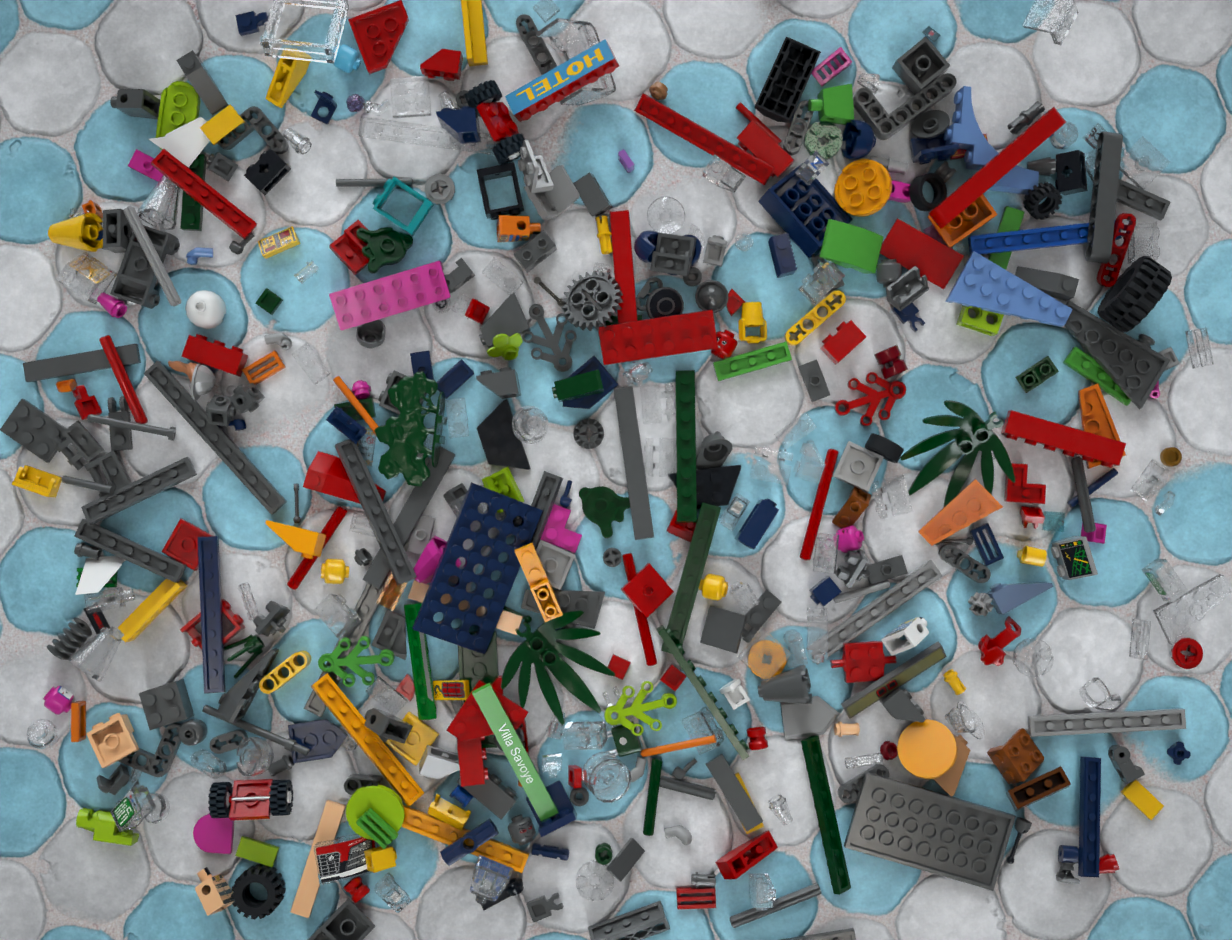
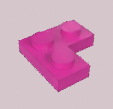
M554 504L540 540L576 553L582 535L565 529L571 510Z

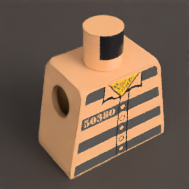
M208 867L197 873L202 883L195 887V891L207 916L224 910L235 901V899H231L233 891H231V888L221 874L212 876Z

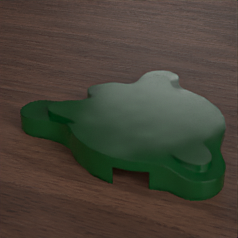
M389 227L380 228L375 231L359 228L356 232L357 238L368 244L362 248V254L369 260L368 271L370 273H376L383 266L400 262L405 257L407 250L413 245V238L410 235L398 233Z
M604 486L584 487L579 491L583 513L591 522L600 527L604 538H610L613 534L612 521L622 522L624 520V511L630 508L629 497H620L613 490Z

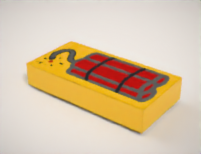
M469 680L433 681L434 700H466L470 694Z

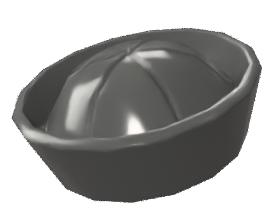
M705 281L696 290V303L703 311L713 309V313H717L727 305L728 291L719 281Z

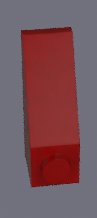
M768 830L729 851L715 863L724 879H737L776 850L778 846Z

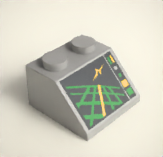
M1072 536L1051 543V553L1057 560V572L1062 579L1072 580L1098 574L1086 536Z

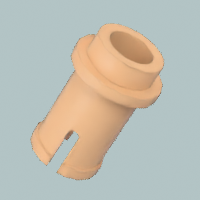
M838 722L834 724V734L842 737V735H859L860 728L858 723Z

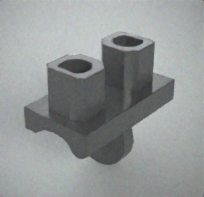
M860 549L857 552L848 551L844 560L849 566L846 568L840 565L835 571L836 576L843 580L845 586L849 588L852 587L856 580L860 581L862 577L869 578L871 575L867 570L870 566L867 563L868 559L864 556V551Z
M270 601L265 608L269 612L267 617L260 614L253 620L257 627L255 631L266 637L270 634L274 635L277 631L284 633L286 629L283 624L287 621L285 617L290 612L287 607Z

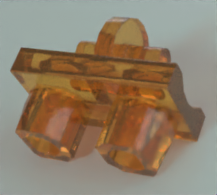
M391 572L376 603L394 611L408 582L397 586Z

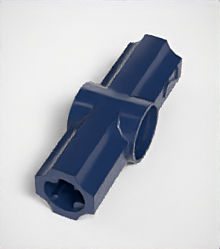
M488 819L441 850L440 853L444 862L451 866L499 834L494 822ZM465 839H472L474 841V845L467 846L465 844Z

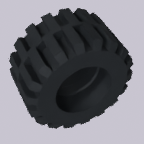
M257 864L255 867H249L236 879L235 884L232 886L231 891L234 892L231 894V899H235L232 904L234 907L237 906L239 908L237 910L239 914L243 912L246 918L250 915L251 919H256L258 916L259 919H262L266 915H270L279 906L284 898L283 894L286 888H283L285 881L280 879L282 877L281 873H275L276 868L269 869V866L264 865L262 867V864ZM257 882L262 884L267 890V900L255 899L250 893V883Z

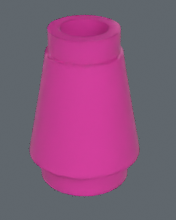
M101 293L97 298V302L112 317L120 318L127 311L125 302L113 296Z

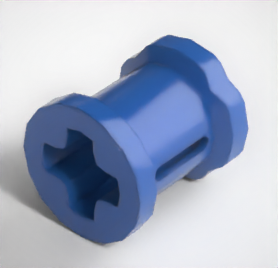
M459 784L449 795L451 798L454 797L458 800L463 808L474 797Z

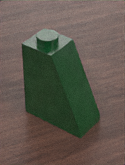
M599 369L555 381V387H552L554 399L558 398L559 402L604 392Z

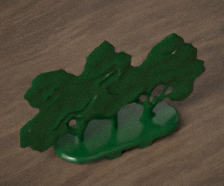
M423 371L416 372L413 377L405 376L400 379L398 384H394L388 389L390 401L398 408L400 415L398 417L391 416L384 426L381 425L374 430L378 440L388 444L390 447L381 456L378 466L379 472L384 474L387 479L402 473L408 485L419 487L422 486L423 481L430 477V470L425 464V459L429 455H432V466L434 468L437 467L440 446L445 444L442 428L443 425H447V417H444L445 393L443 391L439 394L437 406L435 407L431 401V396L438 390V384L435 380L426 378ZM422 398L427 401L426 406H429V408L423 407L419 400ZM430 412L436 414L434 429H428L423 424L424 417ZM428 434H434L432 450L424 446V441ZM418 453H424L422 457L417 456Z

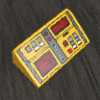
M293 226L259 240L258 244L262 256L267 259L299 245L300 241Z

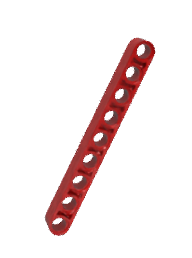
M1055 107L1050 109L929 213L931 218L940 229L945 227L1066 123L1065 119Z

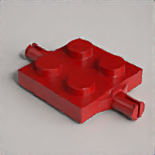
M882 641L843 643L842 659L830 660L831 668H843L846 683L877 681L884 676L885 664L896 663L897 659L895 655H884Z

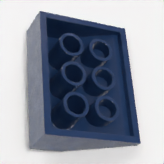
M803 163L769 188L758 201L780 227L789 234V237L808 258L822 247L828 219L847 224L853 220Z

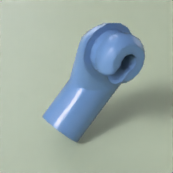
M194 248L186 255L187 263L189 265H196L197 259L200 257L213 258V248Z

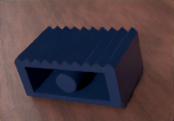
M788 233L770 237L768 241L777 278L793 275L797 270Z

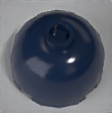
M852 119L851 123L847 122L841 138V142L845 141V149L841 148L843 157L846 159L863 158L875 146L876 137L871 126L866 122Z

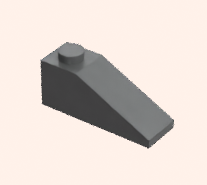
M193 50L176 60L212 115L228 106L204 64Z
M1018 266L1015 272V276L1049 296L1064 301L1074 298L1079 279L1064 274Z

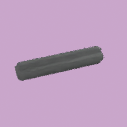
M661 776L659 786L662 788L709 800L715 798L716 790L713 788L667 776Z

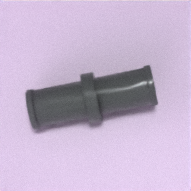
M1037 101L1028 110L1022 111L1018 118L1008 124V129L1013 127L1010 132L1017 134L1024 126L1030 125L1034 118L1045 111L1044 106L1039 108L1043 104Z

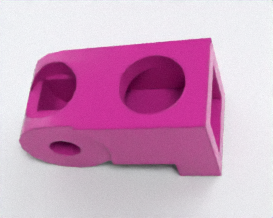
M892 180V192L889 200L900 203L910 202V184Z

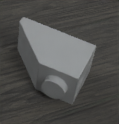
M430 745L426 746L419 763L420 775L425 778L438 780L460 770L457 753Z

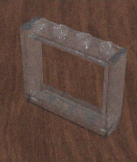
M273 0V6L269 8V19L264 25V35L260 38V46H263L265 56L334 64L349 10L348 0ZM291 4L334 9L325 44L274 39L284 5Z

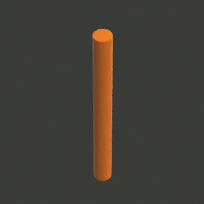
M340 376L333 379L334 383L375 433L374 430L379 427Z
M715 735L642 749L641 756L647 757L716 743L717 740Z

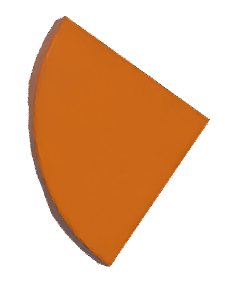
M75 379L56 383L58 392H71L77 386Z

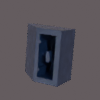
M464 106L458 110L443 108L441 111H436L441 127L461 144L481 142L479 118L475 108Z

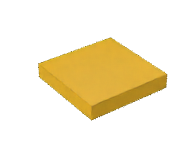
M408 712L402 720L413 727L405 743L388 739L385 744L416 766L421 760L426 746H431L439 736V733L422 720H419L414 714Z

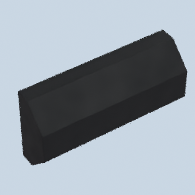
M786 37L754 108L772 120L789 123L821 52Z

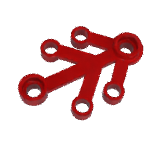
M870 372L866 375V382L868 384L876 383L886 389L878 392L860 383L858 379L852 378L848 381V388L850 390H858L868 396L850 402L840 400L835 404L834 410L838 415L844 416L850 412V409L870 403L865 415L860 418L861 425L868 426L872 423V417L881 399L888 397L884 408L878 412L879 419L886 420L890 417V411L895 401L901 399L906 394V386L903 382L895 380L890 383L878 377L876 373ZM870 375L875 377L873 382L869 380ZM851 381L857 383L855 388L851 386ZM894 387H898V394L893 392ZM839 405L845 406L844 412L839 410ZM882 411L887 412L886 418L881 416ZM864 417L869 418L868 424L863 422Z

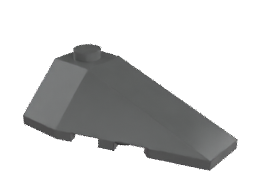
M279 649L270 650L219 699L218 703L220 706L218 711L232 724L244 718L259 689L260 680L266 676Z

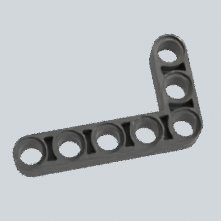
M943 74L890 114L886 112L873 93L867 88H860L853 97V106L862 119L871 126L874 135L880 140H887L949 95L956 86L957 81L953 74ZM942 82H947L950 87H944ZM927 93H932L934 95V99H930L927 96ZM858 96L865 97L866 102H861ZM911 104H917L919 110H914ZM875 111L878 117H872L869 112ZM896 115L903 116L904 121H899ZM881 126H886L889 132H883Z

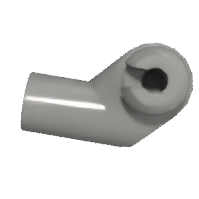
M637 757L635 768L631 771H624V780L634 782L642 777L647 759Z
M683 826L664 828L666 838L676 836L684 845L691 843L692 835Z

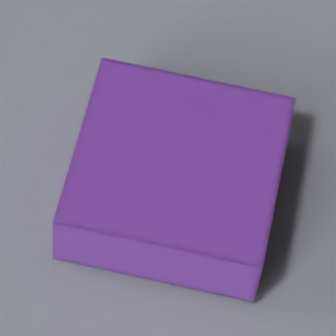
M623 149L618 152V160L627 173L633 171L635 164L626 151Z

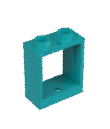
M393 177L392 180L389 178L383 186L385 190L382 195L378 194L372 203L374 205L373 209L414 236L434 204L396 177ZM396 186H399L423 203L408 226L382 210V207Z

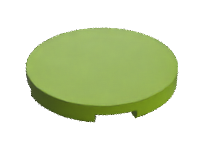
M383 785L363 786L352 794L346 806V818L355 833L363 838L373 840L356 824V821L370 808L396 832L400 830L405 818L402 799L395 791ZM368 816V818H369L370 820H372L375 824H377L372 818H370V817ZM381 828V830L390 837V835L384 829Z

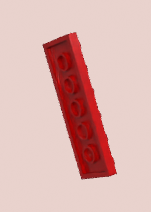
M713 309L606 325V327L599 326L598 330L604 365L718 348Z

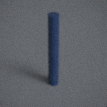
M1112 468L1088 486L1089 495L1118 475V471ZM1078 495L1067 502L1071 508L1079 504Z

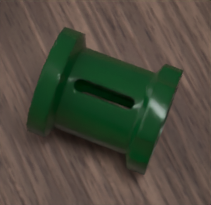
M602 843L596 847L595 859L599 864L606 865L610 863L613 852L611 846L608 843ZM606 850L607 855L601 857V853H603V851Z

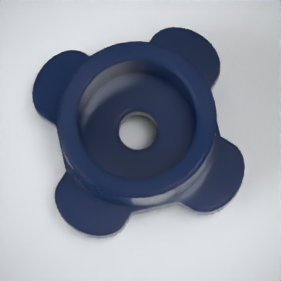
M1180 741L1167 749V754L1176 765H1180L1185 758L1188 759L1191 756L1190 751H1187L1184 743Z

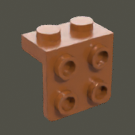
M1024 728L1019 729L1004 745L990 748L987 752L1008 784L1024 782L1044 761V756Z

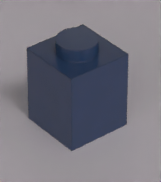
M829 576L823 578L809 590L812 594L810 598L816 605L820 603L822 606L828 604L842 592Z

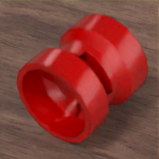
M753 727L746 730L747 736L750 738L748 743L750 750H760L768 747V741L765 739L766 727Z
M359 875L343 887L347 893L351 894V899L354 903H357L370 891L368 886L362 883Z

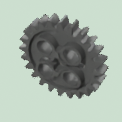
M593 271L592 276H590L586 272L584 278L579 275L578 282L573 279L574 285L567 286L570 291L564 292L567 298L562 299V302L565 304L562 306V309L565 311L564 315L568 318L567 320L571 324L573 323L576 328L580 327L584 331L587 327L591 331L594 326L599 330V324L606 327L605 321L612 322L611 316H618L615 310H621L618 303L623 302L620 297L623 293L617 281L608 273L605 275L601 271L597 274L596 271ZM585 290L590 295V297L602 308V311H599L595 307V305L590 300H588V298L582 293V291Z

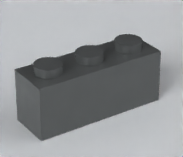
M488 773L489 780H485V784L463 787L501 820L518 798L515 796L516 792L510 787H504L501 784V779L494 774L491 776ZM460 778L457 781L459 785H461Z

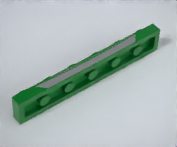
M422 603L404 605L418 717L419 720H432L437 717L426 634L412 629Z

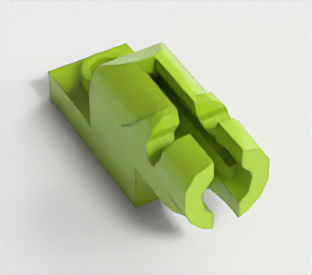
M83 808L77 814L76 826L94 832L93 840L128 846L138 842L139 834L133 833V830L130 829L121 830L113 812L98 810L94 813V809Z

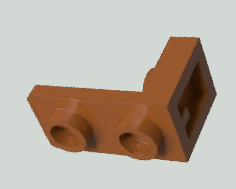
M854 487L851 490L849 499L833 518L832 523L841 529L853 526L868 507L872 495Z

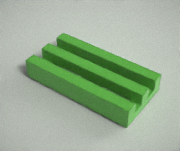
M371 808L356 821V824L383 849L393 839L395 840L398 837V833ZM368 816H369L370 818H372L377 824H375L372 820H370V819L368 818ZM381 828L384 829L390 835V837L385 832H383Z

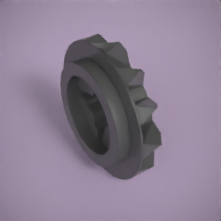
M587 418L581 420L575 426L573 435L580 447L593 449L602 442L604 430L597 420ZM588 425L592 432H597V434L591 435L590 442H588L587 436L580 435V433L587 431Z

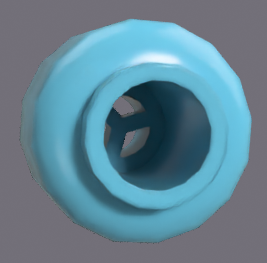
M346 44L337 45L331 56L334 66L346 73H351L354 69L358 70L361 64L359 51Z

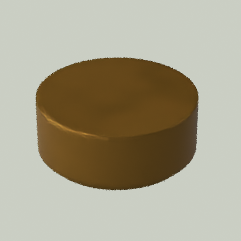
M1175 447L1165 448L1160 454V460L1165 466H1176L1181 462L1182 454Z

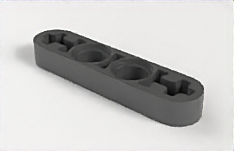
M526 14L520 15L516 20L517 30L541 75L548 72L547 65H549L550 70L557 67L532 18ZM522 21L528 23V29L530 32L527 33L525 27L521 26ZM530 37H537L539 42L536 45H530L528 43ZM545 53L548 56L547 60L544 62L538 61V54Z

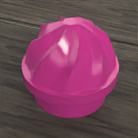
M358 380L353 384L352 393L357 399H366L370 396L371 387L366 381Z

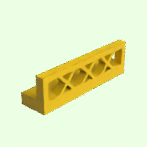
M461 0L469 66L488 65L482 0Z
M165 579L118 627L124 634L121 639L125 643L134 641L187 585L181 579L179 583Z

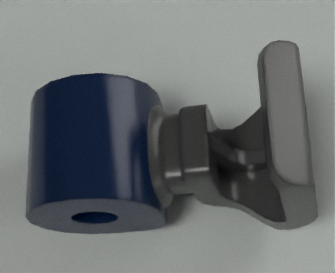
M1059 846L1058 861L1063 863V866L1060 867L1059 872L1056 874L1057 881L1080 883V880L1074 878L1071 870L1074 871L1073 865L1078 864L1079 849L1077 846Z

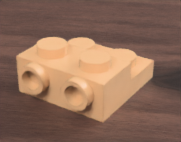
M114 714L109 717L108 722L98 723L92 727L91 731L86 733L102 768H106L139 750L132 734L135 731L127 714Z

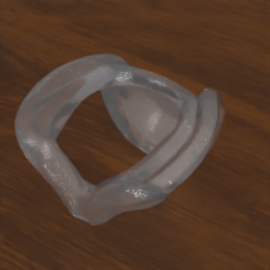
M1099 677L1092 678L1080 688V695L1084 702L1095 709H1114L1120 706L1122 698L1118 693L1110 694L1108 688ZM1091 683H1095L1104 692L1105 698L1103 701L1095 702L1089 696L1086 688Z

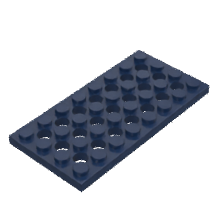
M471 482L412 629L485 654L521 566L515 554V549L530 544L543 510ZM486 503L487 510L484 513H479V504ZM503 509L505 512L504 517L501 520H497L495 517L496 512ZM516 516L522 518V523L519 526L513 525V519ZM473 521H479L480 523L477 531H472L470 528ZM495 527L497 529V535L493 538H490L488 536V531L491 528ZM509 534H513L515 537L512 544L506 543V537ZM466 539H471L473 542L470 549L463 548V542ZM489 546V554L482 556V547ZM502 552L507 553V560L505 562H499L498 556ZM463 557L465 559L464 566L456 567V560ZM476 564H482L483 570L479 574H475L473 571ZM495 570L500 571L499 579L492 580V572ZM451 576H457L458 582L453 586L449 585L448 579ZM474 582L476 585L475 589L472 592H467L466 585ZM491 588L493 595L490 598H484V591ZM444 594H450V601L446 604L441 603V597ZM467 600L468 607L465 610H460L459 603ZM482 606L485 607V614L477 616V609ZM437 612H442L443 619L435 622L433 620L434 615ZM456 618L460 619V626L452 628V621ZM472 625H478V631L475 634L469 633V628Z

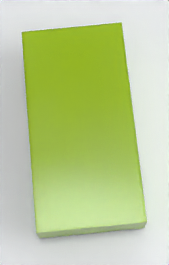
M242 836L235 856L273 867L280 847Z

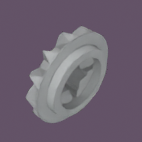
M435 174L427 180L425 194L431 202L438 205L446 204L449 200H452L455 193V185L450 177L444 174ZM437 183H439L441 187H445V189L443 190V196H441L439 192H435V190L438 189Z

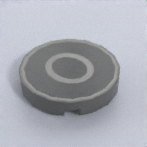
M659 287L653 290L646 301V311L650 319L682 314L684 310V302L681 295L670 287Z

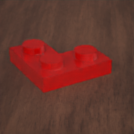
M1011 463L1015 482H1012L1006 475L1004 502L1045 504L1046 485L1027 484L1028 464Z

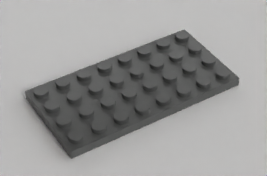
M866 771L844 847L994 891L1016 816Z

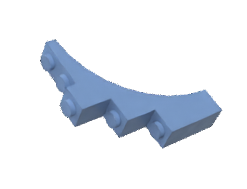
M963 86L954 96L956 107L952 117L953 124L944 132L945 146L959 144V149L967 150L964 156L966 169L980 170L998 152L988 143L978 126L972 106L971 87ZM1016 165L988 190L1029 195V189L1032 191L1034 185L1038 187L1039 172Z

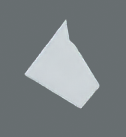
M202 117L167 133L165 137L149 139L161 149L168 151L187 167L193 163L210 142L200 129L207 122Z
M116 555L99 557V560L87 558L75 595L98 593L126 560Z

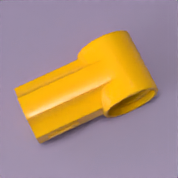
M1025 546L1017 552V558H1019L1022 564L1043 567L1045 564L1046 550Z

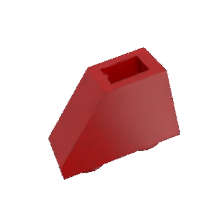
M441 49L420 64V70L428 78H436L437 76L443 77L447 81L460 80L463 63L462 53L456 50Z

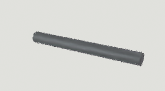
M412 178L399 179L407 186H413ZM336 179V187L384 186L388 179Z

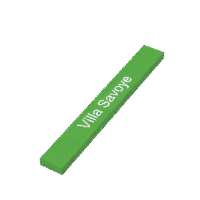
M491 683L472 691L477 704L540 820L543 821L559 813Z

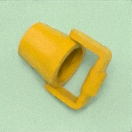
M761 302L742 303L741 319L738 321L739 339L741 341L759 343L767 339V323L763 317ZM745 327H760V337H745Z

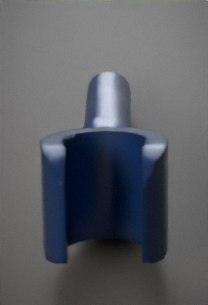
M235 419L230 421L228 425L234 426L235 431L246 429L243 419Z
M568 480L565 492L560 499V505L568 508L572 499L567 497L572 485L570 480Z

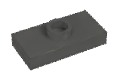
M817 360L798 367L812 402L830 396Z
M902 555L869 564L870 566L867 569L871 574L868 578L871 585L908 574Z

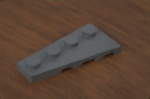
M526 589L521 608L541 614L531 590ZM554 590L562 613L577 610L584 612V614L571 623L595 629L605 595L604 591Z

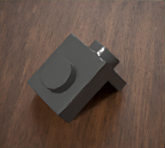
M120 764L109 779L98 775L96 778L98 788L104 793L109 792L116 795L128 783L130 775L128 768Z

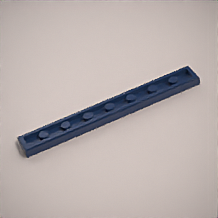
M219 536L197 537L204 694L226 692Z

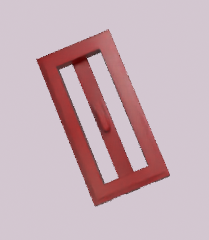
M715 887L676 888L678 910L716 908ZM688 893H711V895L708 896L681 897V894ZM708 900H712V902H702V903H681V902H684V901H708Z

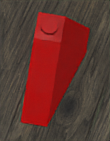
M318 451L308 468L303 487L360 504L341 459L337 456ZM375 484L383 501L386 491Z

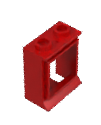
M225 599L222 600V612L235 628L223 638V645L245 628L242 624L244 622L243 619L230 610L231 605ZM200 612L183 626L180 631L182 633L187 632L193 639L191 641L192 644L202 649V634L195 627L201 622Z

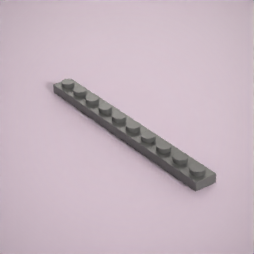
M156 361L144 372V375L270 514H274L287 502L218 425L209 424L207 412L196 400L192 399L188 391L160 361Z

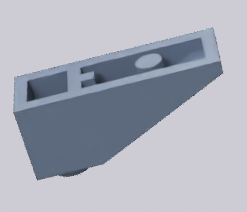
M1047 582L1002 585L998 583L990 588L991 591L986 594L993 599L991 603L996 612L1003 615L1054 586L1052 583Z

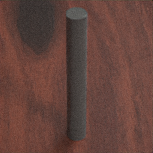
M69 476L62 477V483L110 494H113L115 491L114 486Z

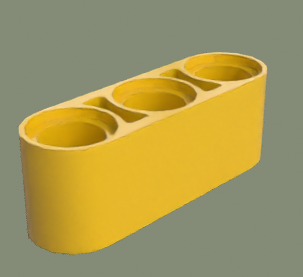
M304 650L292 654L260 680V690L265 694H270L281 688L311 663V655ZM298 655L304 657L305 662L303 665L297 662ZM283 667L289 670L288 677L282 674ZM268 679L273 681V689L267 686L266 682Z

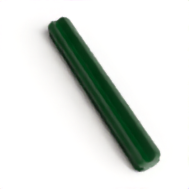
M653 758L651 763L643 834L647 836H653L662 769V759Z

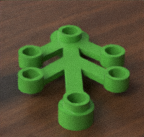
M362 636L358 644L346 657L338 658L343 651L348 650L351 646V640L344 637L339 641L338 646L332 653L323 654L319 658L318 666L324 672H334L343 679L345 686L351 687L355 683V676L350 673L348 674L340 667L347 666L362 678V682L365 685L369 686L373 684L375 676L359 665L380 663L382 666H390L394 661L395 655L391 650L384 649L379 655L358 656L363 649L369 647L371 642L369 637ZM365 640L367 645H363L361 641ZM342 642H347L348 646H343ZM387 657L389 661L385 662L382 658ZM328 661L331 665L327 666L324 662ZM365 677H371L372 680L367 681ZM346 678H351L353 682H347Z

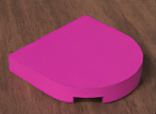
M210 814L200 818L193 830L196 845L208 853H232L234 820L229 818H211Z

